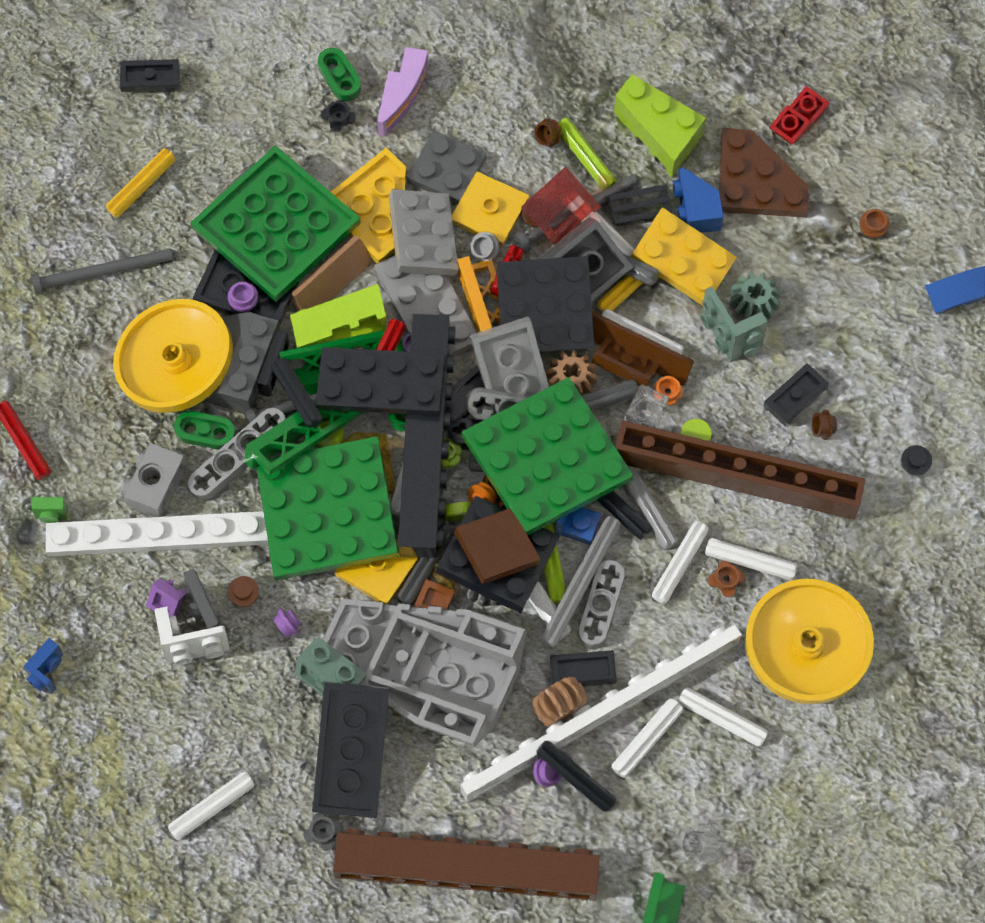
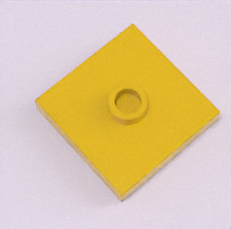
M476 172L452 214V223L474 235L480 232L492 233L498 238L500 246L504 247L522 214L524 205L530 200V195L480 172Z
M399 556L338 568L335 570L334 575L375 601L389 605L421 557Z

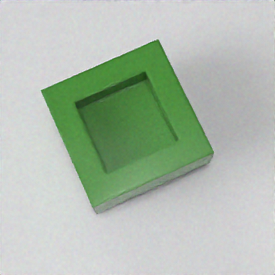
M32 497L31 509L36 519H40L44 523H56L59 520H67L68 506L64 497Z

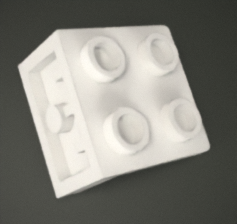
M167 606L154 609L161 645L168 664L186 665L191 663L194 658L203 656L208 659L222 656L225 651L230 650L224 626L181 635L177 617H170Z

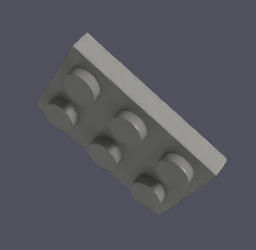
M392 189L389 194L397 272L455 276L459 269L449 194Z
M528 316L469 335L484 388L532 396L549 387L532 323ZM507 401L503 404L501 411L517 403L514 401ZM489 404V405L491 406V408L493 409V413H494V412H495V410H494V404Z

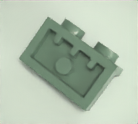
M320 637L315 638L297 657L294 675L321 696H323L325 681L360 685L366 678V673Z

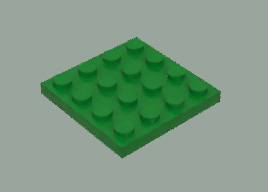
M275 145L194 218L190 225L197 234L277 302L361 224V218Z
M570 377L462 431L463 440L507 509L512 510L527 536L633 480L634 475Z
M378 436L307 450L271 475H268L259 464L256 465L275 581L399 557ZM281 456L267 458V460L272 463Z

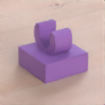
M159 578L152 584L146 606L153 611L154 609L167 606L170 617H178L187 589L183 588L179 591L173 587V580L170 579L165 582Z

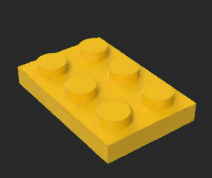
M663 207L630 255V257L656 268L659 271L658 277L702 306L705 289L713 287L716 291L737 258Z

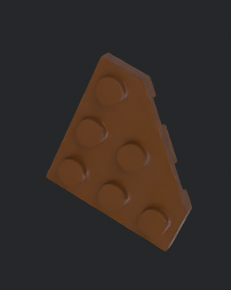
M722 128L719 194L722 211L727 213L807 218L809 186L753 130Z

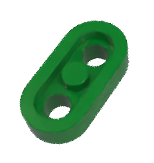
M327 48L323 50L317 59L320 74L337 99L344 101L354 100L361 92V80L357 72L340 49ZM331 64L337 65L335 68H329L328 66ZM345 86L351 87L350 90H343L342 88Z
M185 411L179 414L174 421V430L177 438L186 444L219 450L236 436L233 423L225 417ZM190 426L196 428L192 433L185 432L186 428ZM219 432L226 434L222 439L215 438V435Z

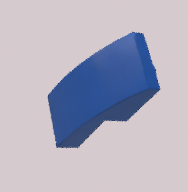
M985 266L967 270L925 285L935 313L938 315L958 306L970 305L985 299Z

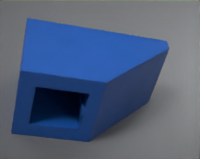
M679 168L677 180H673L674 197L680 198L681 204L680 207H677L678 218L700 233L721 231L724 216L719 191L686 168Z

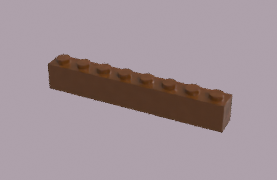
M624 420L621 422L615 448L628 466L855 520L860 508L866 481L865 478Z
M346 829L345 833L337 832L333 868L334 877L337 879L596 901L600 855H593L592 850L574 849L573 853L560 852V848L555 846H542L541 850L528 849L527 845L521 843H510L508 847L495 846V842L488 840H477L475 844L462 843V839L454 837L443 838L442 842L431 841L429 836L419 834L411 835L410 839L397 838V834L393 832H378V836L365 835V831L359 829Z

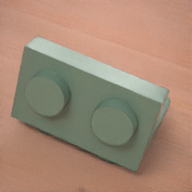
M713 287L705 289L700 318L704 327L707 330L711 329L715 335V344L719 352L726 354L730 362L743 356L751 357L757 354L763 346L768 324L763 312L735 324Z

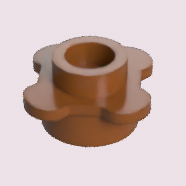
M728 561L720 562L715 574H711L708 577L709 586L721 590L725 597L734 596L736 587L745 581V574ZM724 577H728L730 580L726 582Z

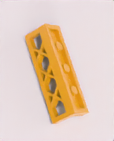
M469 256L457 259L459 269L457 273L476 331L479 333L491 329L495 321L500 323V316H498L499 306L495 313L486 310L483 300L486 295L498 300V297L490 292L491 285L497 275L493 261L471 264ZM488 270L490 280L486 287L478 284L475 273Z

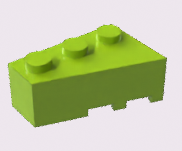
M633 74L630 75L615 96L614 113L636 138L641 139L649 148V153L664 165L666 172L672 178L703 136L706 117Z
M379 284L308 309H302L290 315L297 348L386 330L387 328L386 313ZM355 346V347H352L351 349L359 348V347H362V346Z

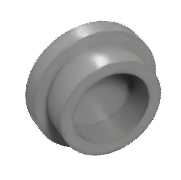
M480 232L473 237L470 250L473 257L478 261H490L497 257L500 243L494 234Z

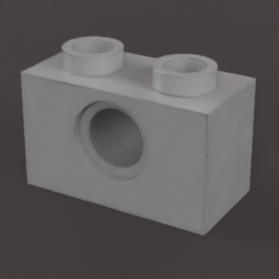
M149 443L146 451L140 452L135 465L137 470L133 478L129 477L126 480L122 494L128 508L151 517H163L187 465L183 455ZM157 476L160 478L155 484L149 485L145 483L149 477Z

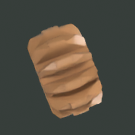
M574 350L571 356L568 357L562 351L559 357L560 360L551 359V368L546 370L549 387L566 379V376H568L581 395L593 392L592 385L597 383L598 376L594 374L596 365L595 363H588L589 357L587 354L578 358L577 351Z
M568 677L558 682L556 681L553 685L540 692L539 695L534 697L532 705L539 720L545 726L550 727L559 721L564 722L572 717L576 711L586 706L588 697L582 684L575 677Z

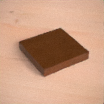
M511 509L469 522L455 529L454 533L482 585L536 566L540 562L539 555Z

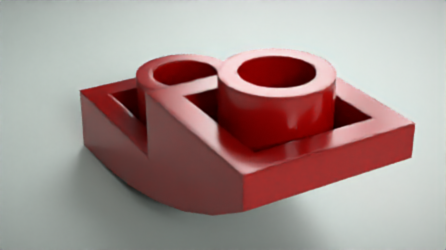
M805 86L790 106L787 104L769 129L793 146L830 106L829 102Z

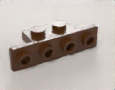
M592 311L594 343L600 346L594 353L591 363H595V365L602 367L604 370L626 380L633 379L638 386L644 389L647 388L656 373L662 376H672L679 381L680 385H685L694 364L692 359Z

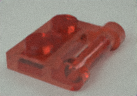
M564 167L521 208L555 245L592 211L594 213L597 212L601 205L570 170ZM580 196L584 203L557 228L553 229L549 223Z

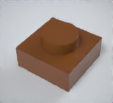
M426 579L414 607L428 608L432 606L449 610L455 596V590Z

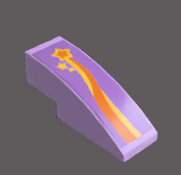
M405 47L400 72L388 71L377 121L378 136L384 137L406 115L416 100L425 81L429 66L428 50Z

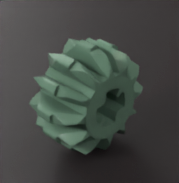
M751 271L748 273V279L740 275L737 279V284H733L730 290L732 296L729 303L730 306L735 307V315L745 314L744 320L760 312H763L764 316L768 319L773 317V310L779 309L780 301L778 298L781 295L780 289L774 288L776 285L775 279L766 281L764 272L760 277H755V274Z

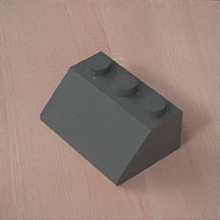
M588 217L538 258L552 259L588 256L591 301L633 268L600 223L591 217Z
M251 312L223 316L222 319L232 336L233 355L229 370L222 383L209 397L203 400L204 402L245 413L244 410L254 408L259 395L257 380L276 329L280 328L278 320Z

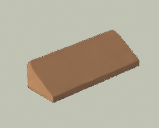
M357 235L349 240L292 292L293 306L298 311L331 301L371 265V257Z

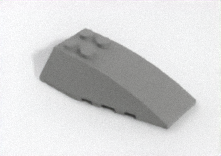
M342 599L323 640L366 673V678L360 685L389 687L388 706L415 725L476 746L495 728L519 675L526 630L467 609L452 611L443 610L442 607L429 606L428 608L411 607L410 604H398L395 606L384 605L383 602Z

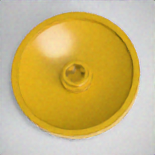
M174 299L158 303L133 319L119 338L113 359L117 383L133 403L145 410L171 413L188 409L209 397L222 383L232 360V336L221 316L213 308L202 302L190 299Z
M797 579L776 586L758 601L746 627L745 649L753 672L770 691L792 702L822 704L844 696L861 681L872 659L874 637L872 626L865 610L851 594L841 587L823 580Z

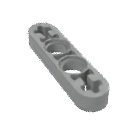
M276 408L266 409L195 470L188 480V487L193 495L201 500L211 499L244 471L248 465L244 462L245 450L242 448L243 441L247 437H259L261 435L257 431L259 427L264 433L273 428L272 426L269 427V419L278 420V424L287 419L283 412ZM225 457H232L235 460L234 467L226 472L219 469L220 461ZM212 468L221 477L218 481L210 472ZM199 480L208 481L209 488L206 490L199 488Z

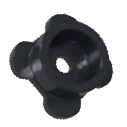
M344 100L333 101L327 108L321 111L322 119L328 121L333 132L341 131L343 126L353 124L356 120L355 113L350 112L349 106Z

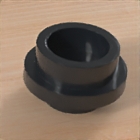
M913 445L906 448L902 453L901 465L911 475H923L928 472L932 465V456L926 448Z

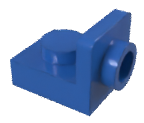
M581 507L555 521L556 534L591 545L601 519V513Z
M48 638L23 666L28 674L26 680L38 691L41 692L43 689H46L51 694L56 688L45 675L47 672L52 673L57 669L63 656L59 645L52 639Z

